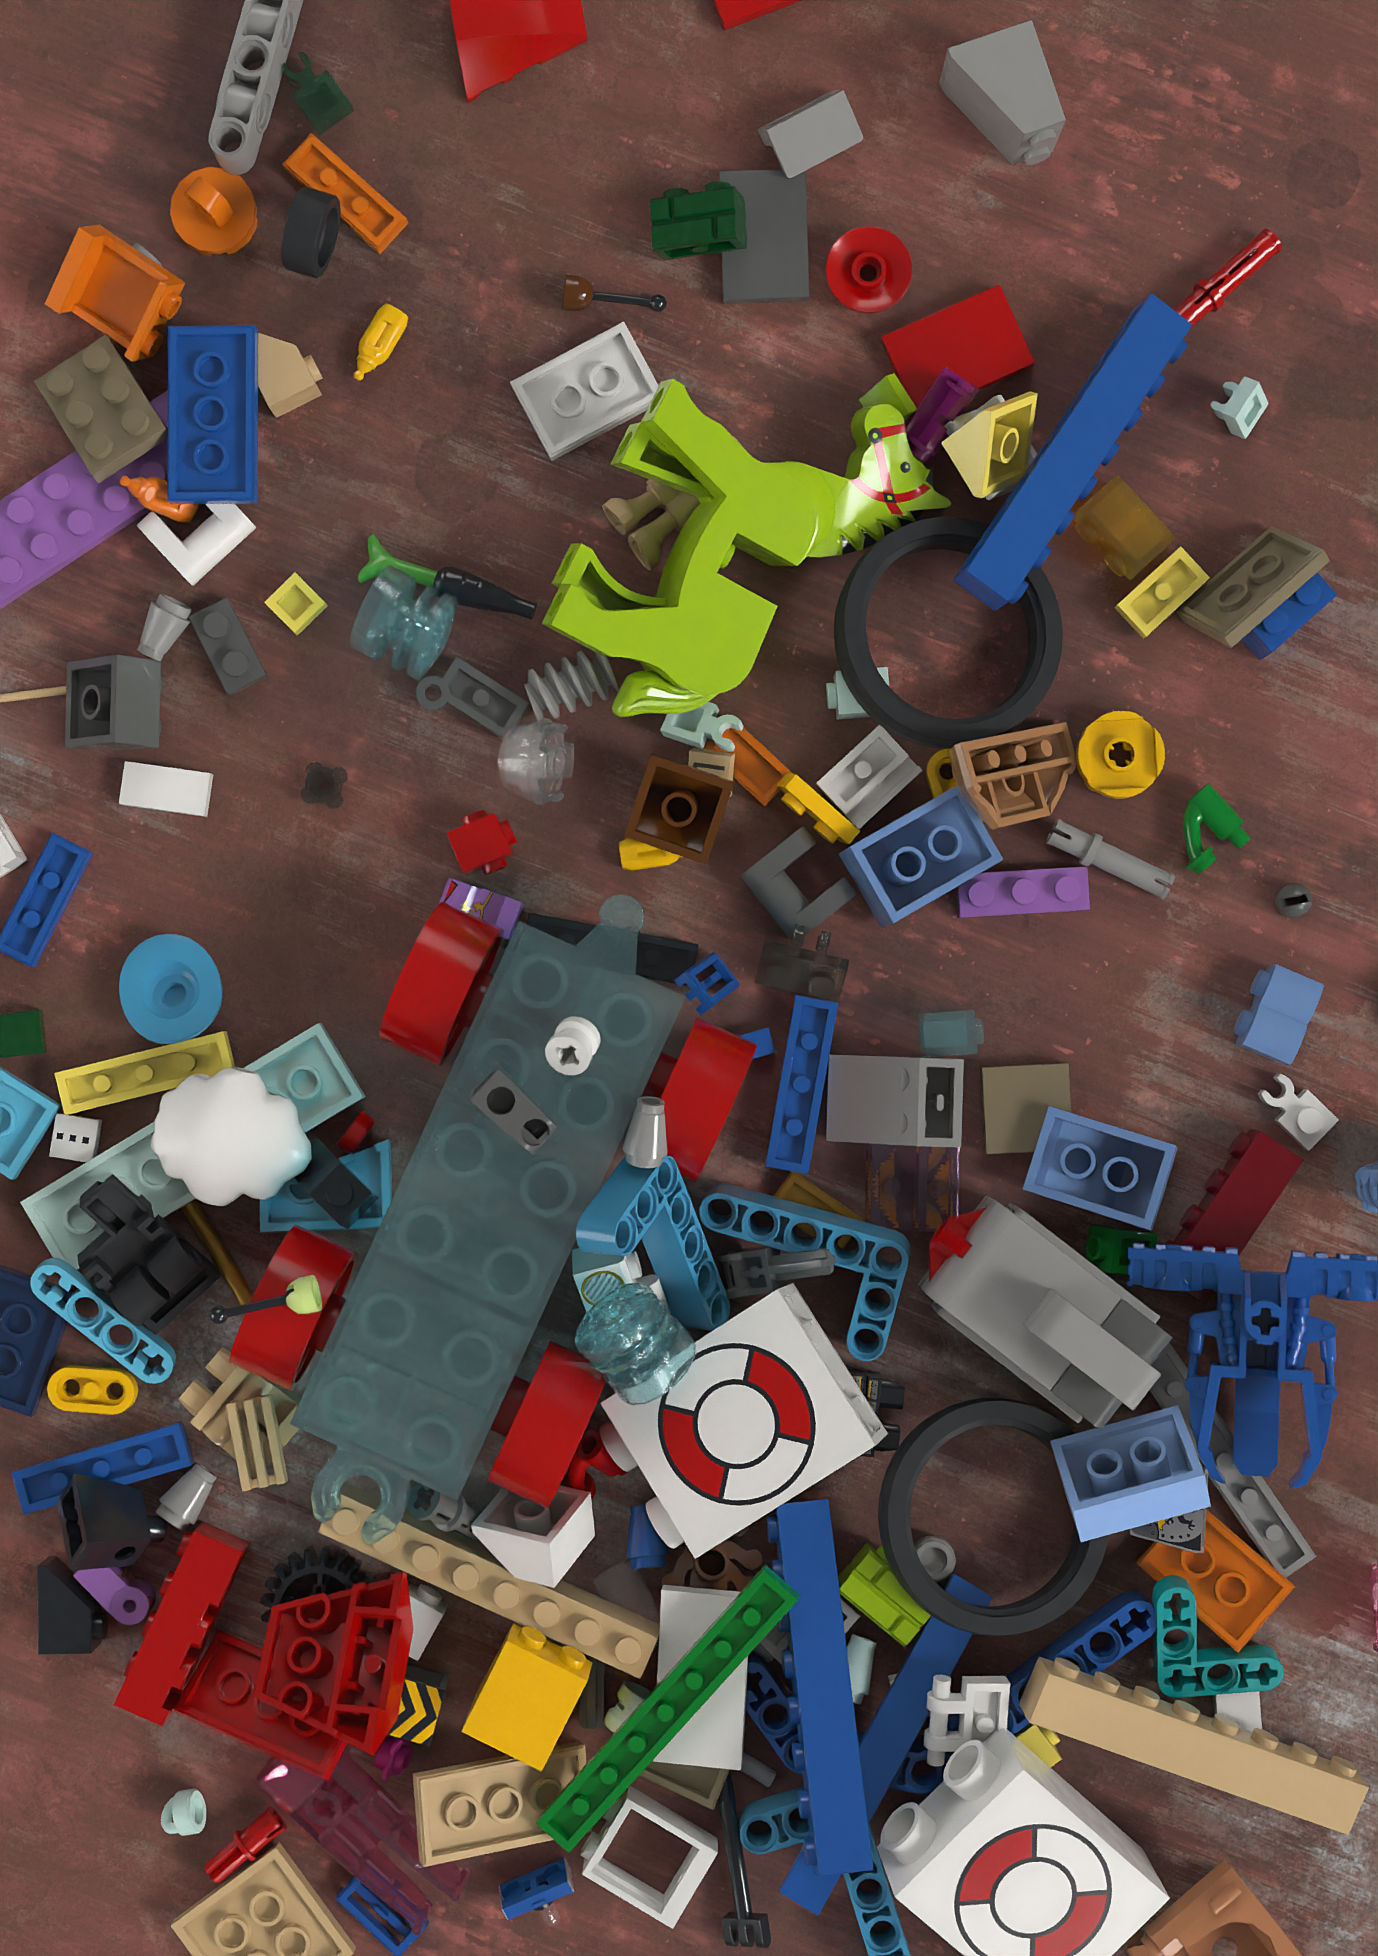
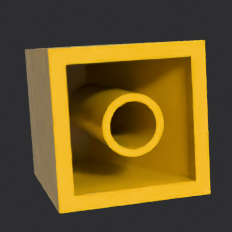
M513 1623L475 1694L461 1732L542 1771L588 1681L593 1662L587 1660L585 1655L576 1648L570 1646L561 1647L547 1640L542 1632L533 1627H521Z

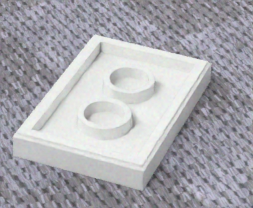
M625 322L612 327L510 382L551 461L647 411L658 388V384Z

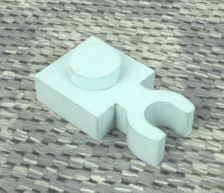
M708 702L697 709L685 713L667 714L660 731L665 737L703 749L707 738L714 740L719 749L732 752L735 748L734 743L728 738H723L722 734L729 728L742 731L744 726L741 720L734 715L727 714L717 718L719 712L717 705Z

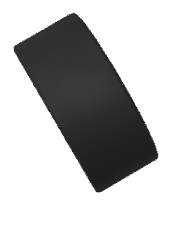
M303 187L298 191L289 209L282 238L281 258L285 269L313 278L323 275L332 257L340 225L341 208L340 201L336 195L309 187Z

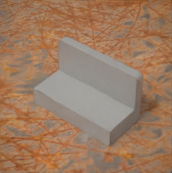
M832 90L757 129L764 146H771L782 171L787 178H792L863 140L862 132L844 90Z

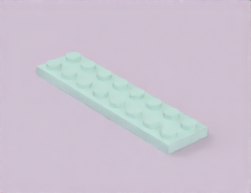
M322 1023L314 1025L244 1067V1069L255 1071L260 1075L271 1095H280L292 1100L297 1108L299 1124L304 1133L366 1097ZM154 1122L20 1202L53 1258L62 1259L76 1270L80 1269L77 1255L105 1231L80 1208V1196L95 1182L100 1181L103 1183L112 1174L135 1195L139 1196L142 1194L152 1204L154 1218L158 1214L165 1218L196 1199L189 1192L182 1179L172 1178L165 1174L159 1156L150 1147L154 1134Z

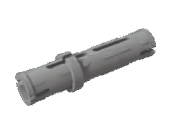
M1059 818L1054 822L1051 830L1066 836V838L1054 832L1052 834L1049 833L1046 844L1053 845L1080 858L1079 863L1085 866L1095 865L1158 896L1162 900L1170 891L1169 888L1155 882L1154 879L1165 885H1172L1175 879L1173 873H1168L1102 841L1103 836L1097 833L1089 835L1063 822Z

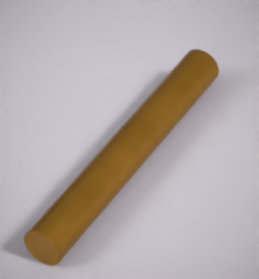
M195 1199L181 1207L240 1305L250 1303L254 1293L198 1201Z

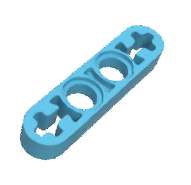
M50 1258L38 1265L31 1277L30 1283L32 1291L37 1298L141 1380L156 1384L163 1382L170 1376L176 1364V1354L168 1342L158 1334L155 1335L144 1324L136 1326L127 1320L115 1307L108 1294L98 1289L94 1283L66 1261ZM54 1272L58 1273L61 1276L58 1282L59 1285L55 1284L51 1288L47 1287L44 1284L47 1278L46 1275L50 1276ZM72 1285H75L78 1289L72 1293L67 1303L64 1302L62 1298L65 1293L70 1290ZM82 1297H89L95 1300L99 1307L98 1314L90 1318L81 1316L76 1311L75 1301ZM117 1324L125 1325L132 1331L133 1340L128 1344H117L110 1338L109 1329ZM140 1339L144 1340L146 1343L142 1351L139 1349L136 1357L131 1355L130 1353L136 1349ZM157 1354L161 1355L164 1358L161 1364L162 1367L157 1365L151 1369L146 1365L149 1357L153 1358Z

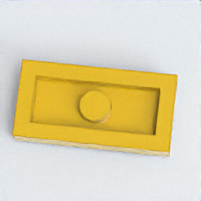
M787 772L776 785L785 793L781 800L798 815L801 816L805 811L815 819L817 823L813 828L831 844L836 840L850 844L859 834L860 830L797 774Z

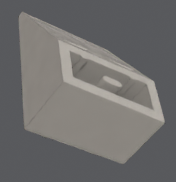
M829 1054L826 1141L961 1148L964 1059Z

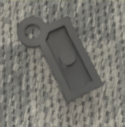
M457 656L443 678L438 676L425 677L418 683L416 688L417 700L425 709L438 711L449 703L505 741H508L530 707L527 701ZM432 685H436L441 689V697L436 701H430L425 696L426 689Z

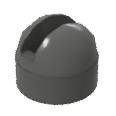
M1287 884L1276 893V909L1287 918L1304 916L1312 906V895L1308 888L1302 884ZM1303 894L1305 903L1286 906L1285 898L1298 897Z

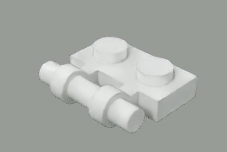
M935 1675L933 1677L932 1690L927 1693V1709L931 1711L930 1725L924 1732V1746L928 1749L927 1763L929 1765H944L945 1752H955L967 1741L979 1740L983 1743L994 1730L997 1733L1002 1728L1007 1730L1010 1682L1006 1676H962L961 1693L950 1692L951 1678L949 1676ZM948 1714H959L958 1731L947 1730Z

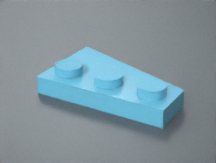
M388 1139L375 1144L371 1148L339 1158L378 1197L371 1207L349 1229L393 1227L391 1141ZM295 1178L285 1182L275 1196L266 1200L260 1199L261 1233L289 1232L294 1225H299L310 1231L347 1230L339 1225L305 1191Z

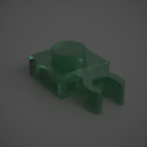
M300 51L298 53L299 57L305 65L302 72H291L286 63L282 67L289 82L300 87L299 90L292 94V97L320 136L352 113L354 109L330 73L325 70L316 77L309 57Z

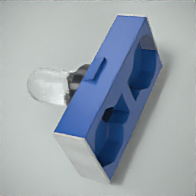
M565 1857L499 1885L501 1909L506 1919L509 1920L528 1911L536 1910L547 1926L552 1927L559 1923L560 1913L553 1901L574 1892L571 1868Z

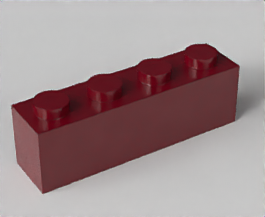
M1249 1129L1247 1134L1241 1132L1229 1147L1228 1153L1232 1156L1222 1170L1220 1168L1215 1169L1204 1185V1190L1207 1193L1199 1205L1192 1204L1182 1216L1179 1225L1183 1228L1174 1242L1168 1240L1165 1244L1194 1246V1250H1203V1246H1214L1215 1251H1225V1247H1236L1239 1257L1304 1160L1260 1130ZM1213 1289L1183 1291L1204 1305L1207 1304L1214 1294Z

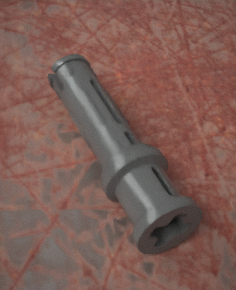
M426 1479L415 1485L408 1498V1509L413 1517L422 1521L430 1519L433 1525L442 1531L457 1530L481 1542L472 1533L471 1524L482 1512L468 1506L461 1494L454 1491H443L442 1486L436 1481Z

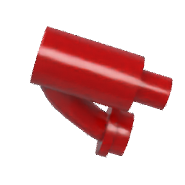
M589 1430L584 1432L576 1453L570 1462L569 1477L564 1486L591 1492L592 1500L596 1493V1485L593 1477L586 1472L589 1466H593L610 1477L623 1476L628 1472L622 1470L609 1455L600 1433Z

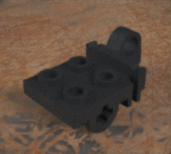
M113 1174L103 1183L100 1181L95 1182L80 1196V1208L105 1231L77 1255L78 1266L83 1270V1274L88 1280L94 1275L95 1286L98 1289L103 1287L110 1294V1298L119 1312L134 1325L140 1326L144 1324L156 1335L220 1278L219 1270L159 1214L154 1218L152 1204L142 1194L139 1196L135 1195Z

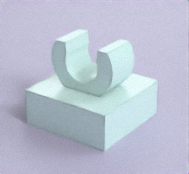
M1244 376L1239 385L1234 382H1225L1222 386L1226 395L1230 397L1226 404L1212 401L1210 405L1215 415L1225 420L1231 434L1246 439L1269 403L1260 383Z

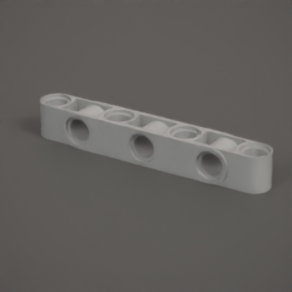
M303 0L244 1L219 88L216 110L208 139L218 163L224 171L230 174L240 175L246 173L253 167L256 161L263 133L270 120ZM257 61L264 62L259 69L248 70L252 63ZM230 143H241L235 151L224 152Z

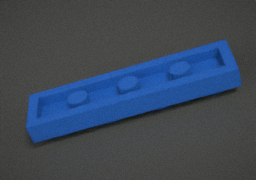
M795 995L766 1155V1167L805 1174L809 1172L838 1002Z
M183 1421L17 1469L11 1474L23 1515L56 1506L58 1499L74 1474L127 1485L191 1466L194 1463Z

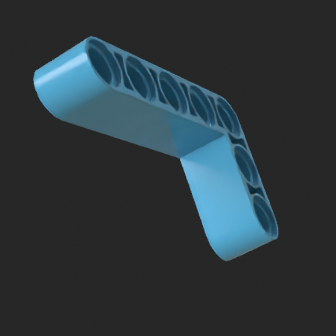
M667 1155L662 1158V1164L659 1167L640 1168L627 1163L625 1156L581 1215L576 1228V1240L579 1248L585 1253L626 1256L634 1250L642 1239L654 1272L659 1277L676 1325L687 1329L715 1330L729 1320V1299H727L726 1291L675 1159Z
M720 1183L708 1190L699 1207L700 1219L707 1228L790 1253L827 1248L830 1250L831 1255L835 1256L836 1263L834 1265L864 1273L847 1335V1347L853 1357L861 1361H872L882 1355L886 1347L910 1257L911 1247L908 1239L902 1233L731 1184ZM714 1199L727 1201L731 1206L732 1213L726 1216L715 1213L712 1209L711 1201ZM759 1210L766 1211L773 1217L774 1224L770 1227H761L755 1223L752 1214ZM801 1222L808 1223L814 1227L817 1235L811 1239H803L797 1235L794 1226ZM844 1234L851 1235L858 1241L859 1247L852 1251H846L839 1247L836 1238ZM886 1246L894 1247L900 1252L902 1258L897 1262H886L879 1256L878 1251ZM872 1288H882L887 1291L890 1299L884 1303H876L869 1298L867 1292ZM864 1328L875 1331L879 1339L874 1343H865L857 1337L856 1333Z
M804 1786L753 1801L742 1809L739 1816L740 1840L745 1849L757 1855L767 1854L802 1843L803 1838L808 1837V1819L798 1822L789 1817L790 1813L798 1808L797 1791L804 1790ZM762 1820L767 1822L770 1828L764 1834L756 1835L748 1830V1826L754 1821ZM869 1822L868 1828L874 1870L843 1874L868 1956H911ZM871 1878L879 1882L877 1888L871 1892H864L857 1888L864 1879ZM878 1921H887L892 1924L889 1931L882 1934L874 1933L870 1930L874 1923Z

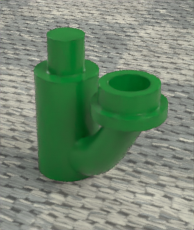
M1210 783L1204 785L1186 802L1188 806L1183 816V833L1187 853L1190 858V862L1185 866L1188 871L1193 870L1196 875H1199L1217 859L1212 853L1213 848L1210 845L1204 849L1202 847L1200 835L1201 821L1206 824L1220 841L1227 838L1237 849H1240L1251 839L1240 827L1244 820Z

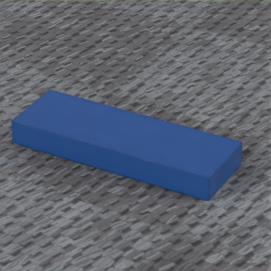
M51 833L0 933V952L30 967L36 968L94 852L56 833Z

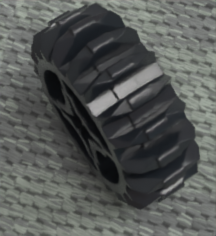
M325 1545L322 1548L320 1557H317L313 1546H307L304 1550V1560L298 1553L292 1552L288 1556L289 1566L281 1562L277 1564L274 1568L277 1577H269L265 1582V1587L272 1593L263 1594L260 1603L272 1608L275 1605L319 1594L320 1591L328 1595L336 1593L332 1585V1577L338 1579L347 1589H351L354 1584L361 1582L369 1584L373 1579V1575L371 1572L359 1576L356 1572L362 1565L361 1559L354 1560L351 1566L344 1562L348 1556V1551L344 1549L340 1551L335 1559L331 1558L332 1549L330 1545ZM317 1573L312 1590L299 1591L297 1595L287 1594L290 1584L297 1578ZM271 1609L261 1615L262 1622L269 1623Z

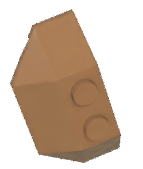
M1066 722L962 742L954 745L948 751L952 764V773L961 796L992 830L1051 815L1065 789L1068 775L1073 774L1077 766L1076 755Z

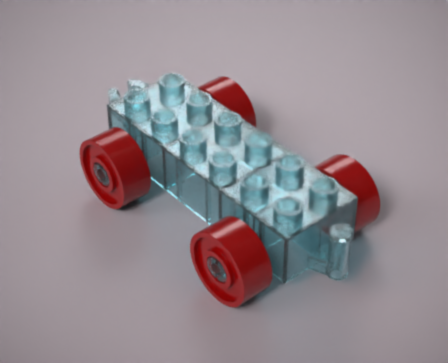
M620 894L613 895L607 899L599 912V917H601L602 921L576 946L519 921L494 975L490 974V971L497 956L504 930L445 902H440L420 932L399 975L381 1022L379 1038L442 1066L451 1054L464 1028H468L469 1032L347 1299L343 1297L358 1253L299 1225H294L273 1256L250 1303L284 1296L291 1282L301 1277L314 1275L321 1292L322 1310L309 1314H298L287 1305H281L246 1313L239 1327L229 1362L290 1391H293L302 1379L317 1351L322 1353L290 1424L338 1446L335 1454L325 1463L314 1481L311 1500L313 1513L317 1520L327 1522L332 1519L342 1502L340 1495L342 1484L348 1478L355 1475L369 1476L380 1487L382 1496L380 1505L368 1515L361 1531V1536L367 1543H377L391 1534L406 1513L411 1494L412 1480L458 1500L490 1430L506 1438L487 1481L546 1508L550 1506L592 1416L611 1368L550 1340L531 1383L515 1376L576 1242L578 1221L602 1185L632 1119L638 1098L645 1096L656 1097L665 1102L667 1155L675 1159L681 1176L696 1182L749 1069L758 1044L698 1017L693 1024L678 1059L662 1052L686 1000V996L636 974L638 935L643 929L645 917L642 906L632 896ZM572 1016L582 1017L590 1021L597 1028L601 1041L587 1069L581 1074L574 1076L556 1071L550 1066L545 1055L547 1043L554 1035L558 1024L563 1019ZM498 1064L559 1126L535 1154L527 1151L512 1136L509 1137L469 1100V1094Z

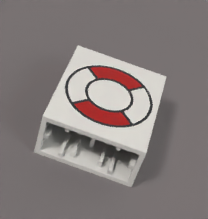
M793 1283L775 1290L600 1403L610 1418L608 1422L599 1428L601 1439L609 1455L626 1472L639 1466L656 1494V1497L646 1503V1511L654 1529L670 1548L674 1549L685 1542L695 1559L873 1448L888 1434Z
M1004 1728L998 1733L994 1730L983 1743L979 1740H970L962 1744L952 1754L945 1766L944 1781L920 1805L909 1802L896 1809L886 1821L881 1832L880 1844L877 1846L894 1897L964 1956H1112L1170 1899L1144 1850L1010 1731Z

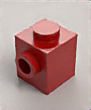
M485 810L474 812L461 819L463 826L446 833L460 867L467 876L479 870H482L485 876L495 873L509 866L506 859L515 856L511 845L518 842L509 820L506 819L500 822L495 812L489 815L486 814Z

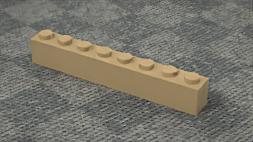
M347 1482L335 1492L318 1531L327 1537L518 1624L533 1627L551 1639L576 1648L586 1655L641 1679L659 1637L660 1624L563 1580H560L555 1588L515 1578L484 1544L453 1530L442 1531L436 1528L431 1520L422 1521L411 1515L409 1510Z
M1038 1657L1019 1703L1029 1723L1347 1835L1351 1831L1369 1789L1367 1784L1357 1774V1767L1341 1757L1332 1756V1759L1328 1760L1318 1756L1315 1750L1302 1743L1294 1742L1292 1746L1279 1742L1277 1737L1265 1730L1254 1728L1253 1732L1241 1729L1235 1721L1226 1716L1215 1714L1214 1718L1202 1715L1197 1708L1189 1703L1175 1700L1174 1704L1160 1700V1697L1155 1692L1145 1687L1135 1686L1134 1690L1126 1688L1108 1674L1095 1672L1093 1676L1084 1673L1074 1663L1056 1657L1054 1662Z

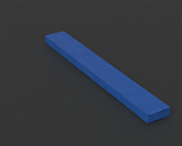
M952 1574L944 1588V1591L954 1598L972 1605L988 1606L993 1598L955 1574ZM931 1616L922 1628L858 1744L868 1824L930 1713V1710L927 1709V1693L932 1690L933 1677L935 1675L950 1676L973 1633L951 1627ZM802 1846L783 1880L779 1892L819 1916L841 1874L820 1877L816 1875L813 1866H806Z

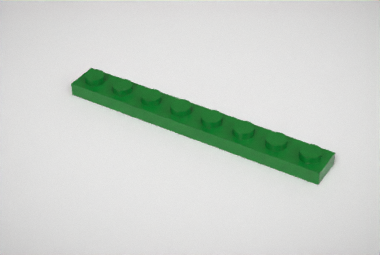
M765 1565L539 1815L536 1824L569 1853L798 1601L800 1594Z

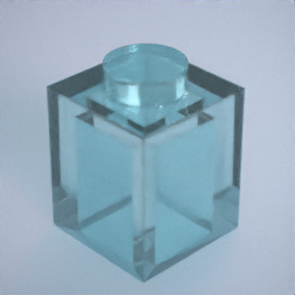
M975 1010L918 1014L921 1057L978 1054L977 1044H984L982 1018H975Z

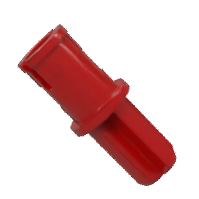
M269 1806L249 1826L245 1827L242 1831L236 1830L233 1833L234 1840L205 1864L204 1869L210 1879L216 1884L220 1883L248 1859L255 1861L258 1858V1852L287 1829L281 1815L276 1810L274 1811L273 1807Z

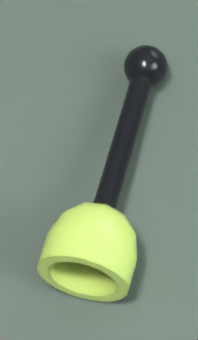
M314 1275L301 1277L290 1283L284 1296L230 1308L215 1306L211 1309L209 1317L213 1323L222 1324L228 1317L281 1305H287L298 1314L318 1312L322 1310L319 1284Z

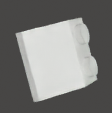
M560 1485L550 1506L546 1508L502 1488L471 1524L472 1533L515 1578L555 1588L595 1536L591 1492Z

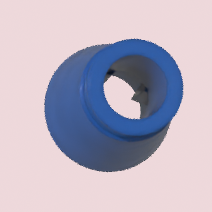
M646 1505L631 1506L626 1559L631 1560V1570L666 1566L665 1555H669L667 1544L654 1529L648 1517Z

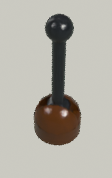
M565 275L562 310L580 311L589 306L592 300L648 306L655 312L663 311L667 305L665 297L660 294L648 298L593 291L590 283L583 277Z

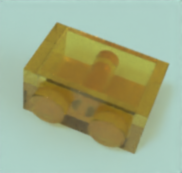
M1118 474L1080 507L1073 518L1077 523L1075 529L1081 538L1090 545L1096 543L1106 554L1104 560L1108 567L1120 577L1125 575L1130 581L1176 539L1174 534Z

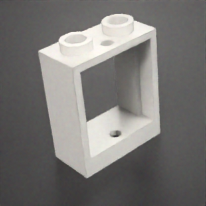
M629 1786L602 1816L607 1821L600 1833L597 1834L593 1831L587 1838L580 1853V1856L584 1858L582 1875L673 1929L718 1854V1838L634 1787ZM631 1809L693 1845L664 1894L602 1858Z

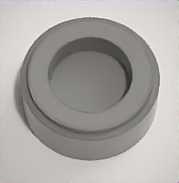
M928 1535L915 1543L914 1546L921 1563L935 1582L946 1579L952 1573L956 1557L950 1543L946 1539L937 1535Z

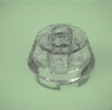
M544 718L512 727L506 732L498 755L500 780L506 790L537 805H543L546 802H560L564 798L563 791L559 790L563 778H572L574 768V744L572 742H565L563 734L568 728L567 725L553 723L551 719Z

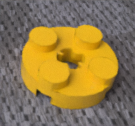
M1113 711L1099 717L1084 729L1076 747V765L1085 785L1091 791L1113 799L1129 798L1143 792L1158 777L1163 769L1165 760L1164 743L1156 728H1152L1147 721L1143 720V717L1129 711ZM1121 743L1123 750L1131 752V761H1124L1127 766L1118 767L1114 760L1109 759V750H1114L1113 744Z

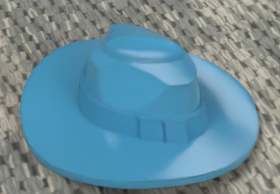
M162 934L143 941L129 954L120 974L119 995L126 1018L142 1037L159 1044H175L199 1035L214 1021L221 1007L223 987L218 968L203 947L182 935Z

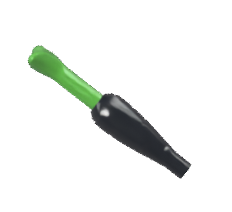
M372 534L368 538L369 562L360 570L358 576L360 583H364L377 576L392 574L432 587L437 597L449 603L486 611L491 610L515 614L531 620L535 615L537 603L519 598L491 582L458 568L444 567L436 571L398 559L379 543L376 536Z

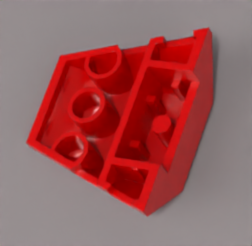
M450 0L468 103L480 97L479 93L500 82L505 84L513 80L515 74L536 63L542 65L587 41L581 0Z
M403 1571L391 1574V1578L370 1584L361 1582L354 1584L351 1589L328 1595L320 1593L272 1606L253 1696L374 1756L398 1718L414 1630L407 1573Z

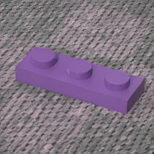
M1087 867L979 873L957 886L958 918L1090 910Z

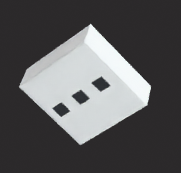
M56 1113L49 1156L81 1162H88L97 1156L102 1120Z

